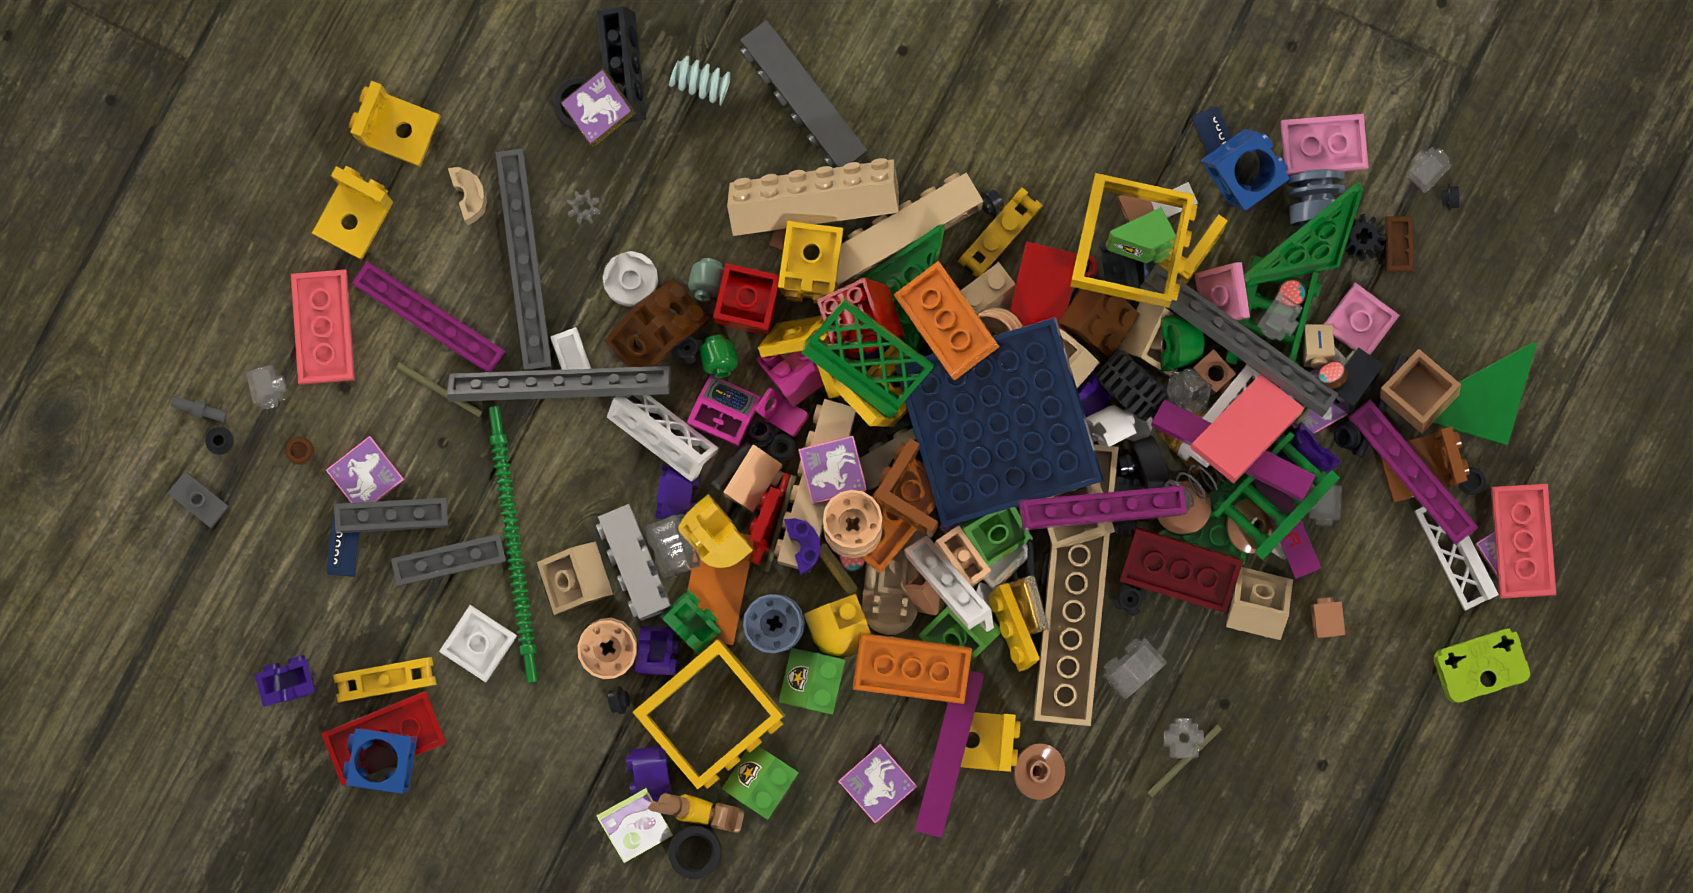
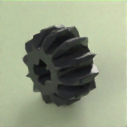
M1365 214L1359 216V223L1354 218L1344 250L1346 251L1349 248L1352 250L1349 254L1350 259H1353L1359 253L1360 262H1364L1366 254L1369 258L1374 259L1376 257L1375 250L1381 252L1384 249L1383 245L1379 242L1385 241L1386 235L1378 234L1384 226L1381 224L1375 228L1373 226L1376 221L1375 217H1372L1368 223L1366 222ZM1361 232L1365 233L1364 237L1368 236V240L1364 244L1360 243L1361 239H1356Z

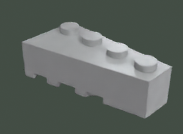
M627 504L598 516L600 523L596 525L602 540L607 538L611 548L607 550V554L612 566L618 565L621 575L617 576L623 592L628 590L631 598L628 605L633 617L638 616L643 621L665 612L672 605L631 506Z

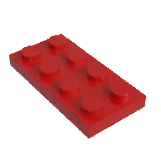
M427 691L321 734L342 786L347 783V779L343 778L345 762L350 761L352 752L347 750L350 733L354 734L355 729H368L417 737L414 757L447 743ZM381 739L374 740L375 744L363 750L361 756V765L364 766L369 775L398 764L397 755L389 747L391 744Z

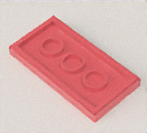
M347 270L291 274L298 384L355 380Z
M1260 374L1192 443L1190 448L1234 483L1299 417L1304 407L1264 375Z
M1548 484L1491 487L1499 599L1555 596L1556 582Z

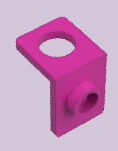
M772 388L766 391L755 408V411L768 422L793 437L797 435L809 417L806 411L797 406L792 407L786 399ZM771 398H774L771 408L765 411L766 403Z

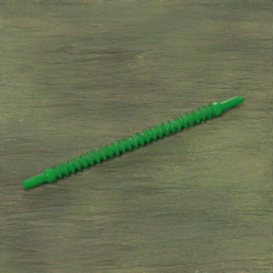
M489 407L492 435L489 439L490 445L494 446V449L491 450L492 453H495V457L492 458L493 461H496L494 468L498 470L495 476L499 478L496 481V484L500 486L497 492L501 493L498 499L502 501V504L499 507L503 508V512L500 513L501 516H504V520L501 523L505 524V528L502 530L506 532L503 538L507 539L505 547L509 549L506 552V555L510 556L507 562L511 564L508 570L512 571V575L509 578L513 579V583L510 586L514 587V591L511 594H515V598L512 601L516 602V606L513 609L517 610L515 618H518L519 622L516 623V626L520 627L517 633L521 635L518 641L522 643L519 646V652L524 657L527 683L538 682L534 655L537 653V647L532 641L535 637L531 635V632L534 631L533 628H530V624L533 621L529 620V616L532 613L528 612V608L531 605H527V601L530 598L526 597V593L529 590L525 589L527 581H524L523 577L526 576V573L522 572L525 566L521 564L524 558L520 557V553L523 550L519 549L522 542L518 541L521 535L517 534V530L520 527L516 526V522L519 519L515 518L517 510H514L513 506H516V503L512 501L515 495L511 493L514 487L510 486L513 479L509 478L512 472L508 471V467L511 464L507 463V459L510 458L509 455H506V451L509 450L505 447V444L508 442L507 435L503 434L500 407Z

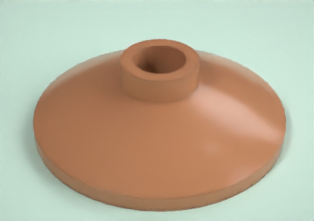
M1179 481L1178 483L1183 485L1192 496L1194 507H1190L1185 515L1158 517V520L1169 532L1187 535L1200 530L1207 523L1211 514V501L1206 491V499H1201L1194 492L1189 481ZM1193 483L1197 492L1204 497L1200 487Z
M1250 498L1240 500L1234 505L1253 525L1257 520L1259 530L1263 534L1267 533L1270 536L1275 531L1269 516ZM1227 516L1226 530L1232 544L1242 552L1255 553L1258 549L1254 545L1256 542Z
M1038 743L1026 747L1018 755L1017 765L1014 766L1013 774L1016 786L1022 794L1031 799L1042 800L1054 795L1060 789L1065 777V764L1061 754L1054 747L1047 744ZM1034 766L1038 768L1036 775H1033Z

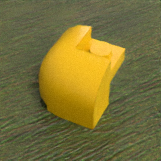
M709 494L688 511L679 525V532L697 551L700 559L709 566L717 568L731 567L753 551L745 536L737 530L732 523L733 521Z
M856 594L804 614L814 643L827 656L840 659L854 656L858 652L860 633L871 634Z

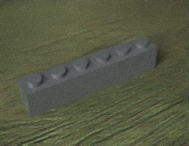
M767 20L740 40L743 47L740 49L741 54L748 63L754 61L759 68L756 72L760 79L766 85L769 82L776 90L773 95L782 106L788 105L793 112L790 114V117L799 128L805 127L809 133L807 136L808 141L816 150L818 148L822 149L826 155L823 159L828 166L832 168L843 167L847 163L858 162L867 155V149Z

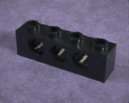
M624 6L599 10L597 13L603 72L631 110L617 123L625 124L646 120L636 13Z

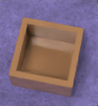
M1418 349L1381 388L1380 399L1423 434L1460 395L1461 384Z

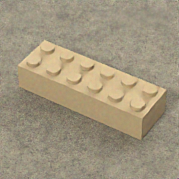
M879 158L865 164L851 162L837 168L823 166L816 171L809 172L796 170L788 175L781 176L768 174L760 179L753 180L749 178L737 179L730 183L727 203L733 236L786 229L787 221L821 224L899 213V186L894 159Z
M967 172L961 176L959 173L951 175L944 180L945 184L937 190L934 186L920 194L921 198L914 203L910 200L899 205V213H895L890 217L884 214L872 221L873 225L869 229L864 231L862 228H859L849 234L848 241L841 244L836 279L837 290L856 282L855 280L939 224H943L946 230L980 211L983 200Z
M824 399L823 405L817 404L813 417V423H816L817 426L815 432L809 431L805 447L850 437L857 412L851 406ZM800 461L797 474L801 477L799 486H793L789 501L794 505L791 513L786 511L784 519L796 518L806 521L815 529L820 539L823 531L824 510L829 501L812 505L802 462ZM783 519L781 528L786 530L784 539L778 538L774 556L778 557V564L799 570L795 554L800 551L801 546L797 541L790 540Z

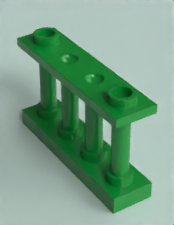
M1254 255L1251 259L1249 270L1264 258ZM1313 272L1309 277V281L1296 277L1268 281L1279 285L1289 279L1300 281L1306 289V298L1302 303V307L1288 308L1279 301L1261 297L1260 293L1256 292L1258 284L1245 286L1249 313L1252 308L1256 309L1259 307L1298 318L1294 334L1253 323V320L1249 318L1237 320V322L1257 336L1290 344L1288 358L1299 365L1300 361L1295 359L1312 297L1317 298L1321 282L1317 281L1319 273ZM1226 351L1224 361L1229 367L1234 368L1237 361L1242 362L1232 352Z
M1291 432L1287 436L1282 433L1271 444L1274 447L1271 453L1277 456L1282 451L1298 467L1316 475L1312 483L1316 487L1309 495L1306 493L1302 502L1289 496L1295 501L1293 504L1296 506V509L1290 515L1286 512L1282 513L1251 484L1255 480L1251 476H1248L1229 497L1224 494L1213 506L1217 509L1213 513L1217 518L1225 513L1256 542L1254 545L1258 549L1255 553L1262 560L1273 551L1340 479L1332 470L1328 474L1324 471L1321 473L1289 443L1294 438ZM1242 492L1275 521L1274 525L1277 529L1270 536L1267 533L1263 534L1232 505Z

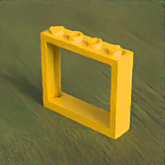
M1095 173L1070 286L1169 308L1172 300L1177 301L1181 285L1176 284L1177 274H1183L1186 258L1181 257L1183 247H1189L1192 231L1187 230L1189 220L1194 221L1197 205L1193 204L1194 194ZM1103 191L1182 208L1164 294L1084 277Z
M721 638L717 639L633 711L634 715L697 789L703 785L708 789L720 779L717 775L718 772L724 767L728 771L741 761L738 755L745 749L749 753L762 743L759 738L768 731L770 734H773L783 725L781 719L785 716ZM720 655L771 716L705 773L699 776L650 718L649 714L715 657Z

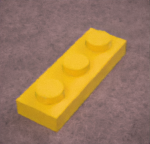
M1009 583L999 585L988 595L989 604L1000 624V632L1007 641L1011 659L1016 663L1020 672L1029 669L1040 658Z

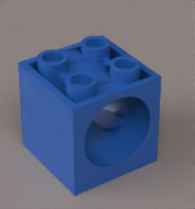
M1243 129L1200 160L1228 204L1244 211L1290 179L1286 173L1288 170L1286 163L1280 156L1276 157L1271 150L1273 144L1268 136L1264 133L1261 135L1257 131ZM1246 151L1255 152L1260 163L1257 176L1247 185L1238 183L1234 173L1238 158Z
M355 729V733H350L347 747V750L352 751L349 762H345L343 778L347 779L346 785L401 794L408 793L417 737L368 729ZM377 739L390 743L389 747L398 757L395 772L389 773L383 782L369 778L367 770L361 765L363 750L374 745L373 741Z

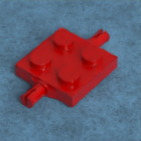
M784 473L779 488L770 487L769 492L763 494L759 505L762 508L758 519L754 518L750 525L749 533L751 536L749 539L755 542V546L748 561L759 565L764 551L770 550L791 476L787 473Z

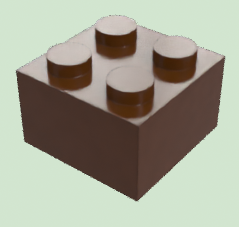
M1080 289L1058 323L1090 353L1109 359L1116 352L1140 313L1124 298Z

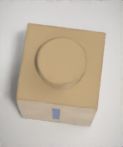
M1333 324L1305 325L1301 337L1304 367L1320 369L1327 362L1333 361L1335 356Z

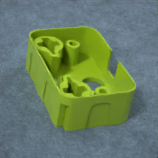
M1510 628L1440 649L1434 654V663L1445 696L1452 703L1464 702L1505 687L1517 685L1527 681L1530 677V669L1525 659L1517 632H1511ZM1501 637L1504 640L1510 641V645L1506 647L1507 651L1504 648H1493V646L1498 645L1502 641ZM1449 653L1451 657L1462 656V659L1454 663V668L1451 665L1445 664V660L1449 658ZM1485 671H1492L1496 676V682L1491 687H1485L1480 681L1481 674Z

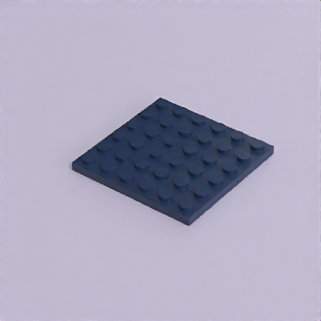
M1056 317L993 336L1000 347L956 380L949 375L935 354L925 356L927 360L934 364V367L907 397L905 402L917 442L920 444V453L942 527L1019 506L1021 500L1047 498L1104 481ZM905 362L907 374H919L924 368L917 362ZM901 364L895 365L897 375H903ZM899 381L903 392L905 390L904 381Z

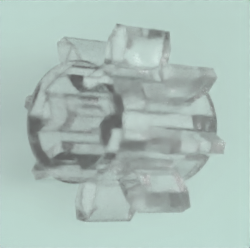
M587 190L585 195H580L575 191L576 198L573 201L567 200V204L573 207L568 212L569 217L576 215L579 225L582 219H588L590 223H593L591 218L593 214L601 213L594 206L600 202L599 198L591 200L590 190ZM584 201H587L590 210L585 209L583 213H580L577 205H583Z

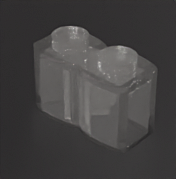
M684 514L673 515L646 526V539L649 546L655 552V567L663 579L675 577L700 567V558L697 551L679 532V525L684 518Z
M1135 638L1124 648L1127 652L1124 657L1119 660L1115 656L1103 667L1107 671L1102 675L1103 678L1124 701L1167 664L1165 659L1146 638L1142 641Z

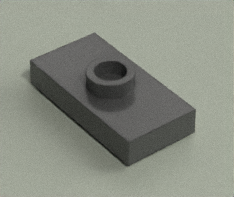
M186 471L168 492L169 495L210 528H213L229 508L226 503Z

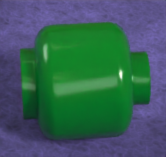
M713 335L706 338L705 343L700 347L704 371L715 375L716 378L729 376L731 371L738 365L734 342L726 338L725 335Z

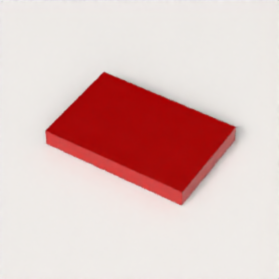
M1026 242L1010 312L1018 318L1023 327L1055 317L1057 323L1069 306L1073 287L1070 285L1077 253ZM1058 323L1059 328L1063 330V327Z

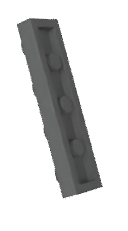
M446 498L334 504L335 533L448 527Z
M501 534L391 558L397 586L507 562Z

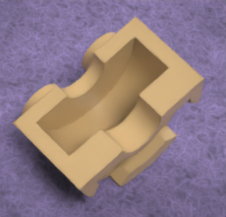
M460 167L448 168L454 188H456L457 192H464V198L459 202L464 221L467 225H470L485 213L487 204L486 190L479 178L469 170Z

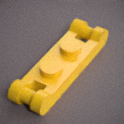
M1023 187L957 261L963 267L967 266L973 271L972 275L976 278L990 268L1042 208L1043 205L1038 200H1032ZM1019 204L1027 209L1023 216L1015 210ZM977 252L986 258L982 263H979L974 258Z
M432 657L333 675L334 683H337L339 694H336L337 702H346L437 685L436 677L432 676ZM420 668L421 679L414 680L412 669ZM356 680V691H350L348 681Z

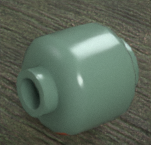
M703 258L701 261L694 263L688 281V288L695 294L694 297L696 299L710 301L711 298L718 297L724 272L722 263L710 258Z

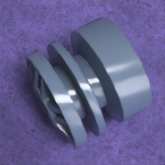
M1314 169L1289 176L1290 179L1286 181L1287 186L1295 187V189L1287 192L1288 197L1301 199V202L1289 207L1290 225L1303 227L1335 201V195L1344 193L1346 186L1336 183L1345 180V173L1336 170Z
M770 594L759 597L749 605L744 614L743 628L745 636L752 646L762 652L778 653L791 649L799 642L804 634L805 618L803 610L796 601L785 595ZM776 616H779V622L783 623L782 628H776L773 631L771 630L772 625L768 623L769 619H775Z

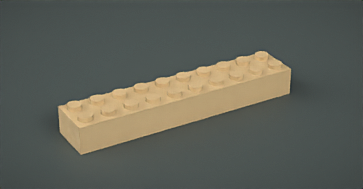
M1094 444L1104 478L1103 482H1099L1102 492H1114L1118 447ZM1110 534L1057 549L1053 548L1051 542L1044 606L1048 628L1042 630L1033 721L1091 726Z

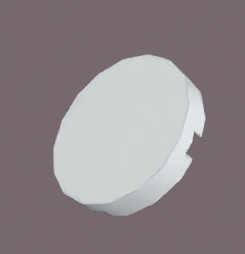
M630 251L621 253L609 261L604 270L603 283L607 294L613 301L622 306L634 307L636 303L656 291L658 275L654 264L649 258L641 253Z

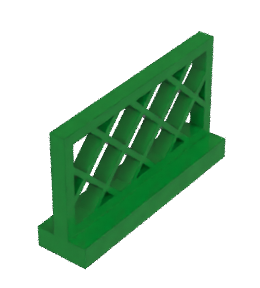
M845 298L817 331L806 339L802 349L803 355L890 419L894 417L900 405L934 367L933 363ZM844 309L854 315V324L840 325L839 315ZM861 329H873L877 332L878 340L862 341ZM856 330L858 342L842 343L841 331ZM836 331L838 343L827 344L820 337L824 332ZM879 346L880 358L865 359L863 347ZM883 346H896L899 349L900 357L885 358ZM859 348L861 360H848L844 357L843 349ZM905 362H917L924 368L919 374H907ZM901 363L903 375L887 376L886 364ZM881 364L883 376L871 377L867 374L866 366ZM904 381L905 390L898 397L889 390L888 382Z

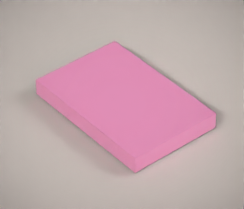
M1364 114L1280 121L1283 158L1288 167L1286 171L1288 176L1314 169L1343 172L1368 170Z

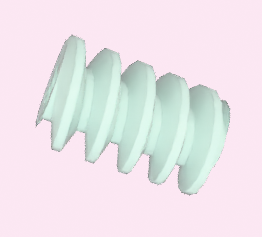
M686 55L682 61H677L669 81V86L673 87L678 82V89L683 91L689 85L690 95L695 94L699 89V98L704 99L709 93V101L714 103L720 97L721 106L730 84V72L727 71L723 77H720V68L717 67L713 73H709L710 64L708 63L701 70L699 69V60H696L691 66L689 65V56Z

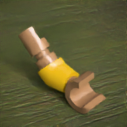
M664 793L660 796L658 802L653 801L648 806L650 811L673 815L679 821L708 825L709 821H711V827L734 833L740 831L744 817L743 808L722 803H716L715 808H713L712 802L686 794L675 796Z

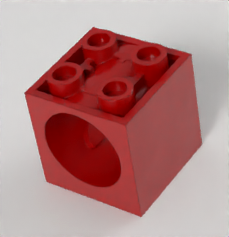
M726 263L713 316L715 324L767 336L771 330L779 295L778 284L780 275Z
M864 277L817 300L824 321L845 298L899 339L906 337L889 286ZM844 309L839 315L840 325L854 324V315ZM861 329L862 341L878 340L877 332L873 329ZM856 330L841 331L842 343L858 342ZM828 332L831 344L838 343L837 332ZM879 346L863 347L864 356L878 350ZM859 348L843 349L844 355L857 359L860 358Z

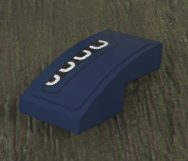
M1217 106L1191 116L1199 140L1203 144L1207 155L1231 139Z
M334 515L330 534L327 575L355 577L359 555L360 532L335 533Z

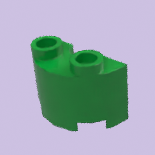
M1179 314L1161 318V337L1164 338L1167 345L1166 351L1161 352V371H1172L1201 361L1204 358L1203 332Z
M688 590L660 617L699 654L721 630L714 624L718 619L708 608L702 611L697 606L701 601Z

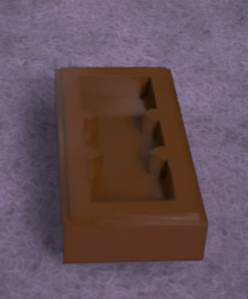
M1386 216L1384 218L1386 235L1385 273L1414 272L1413 216Z

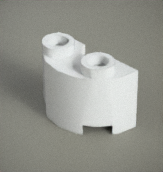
M1112 405L1086 417L1092 441H1098L1099 445L1110 447L1136 433L1133 426L1135 423L1134 416L1128 409L1121 410L1119 407Z

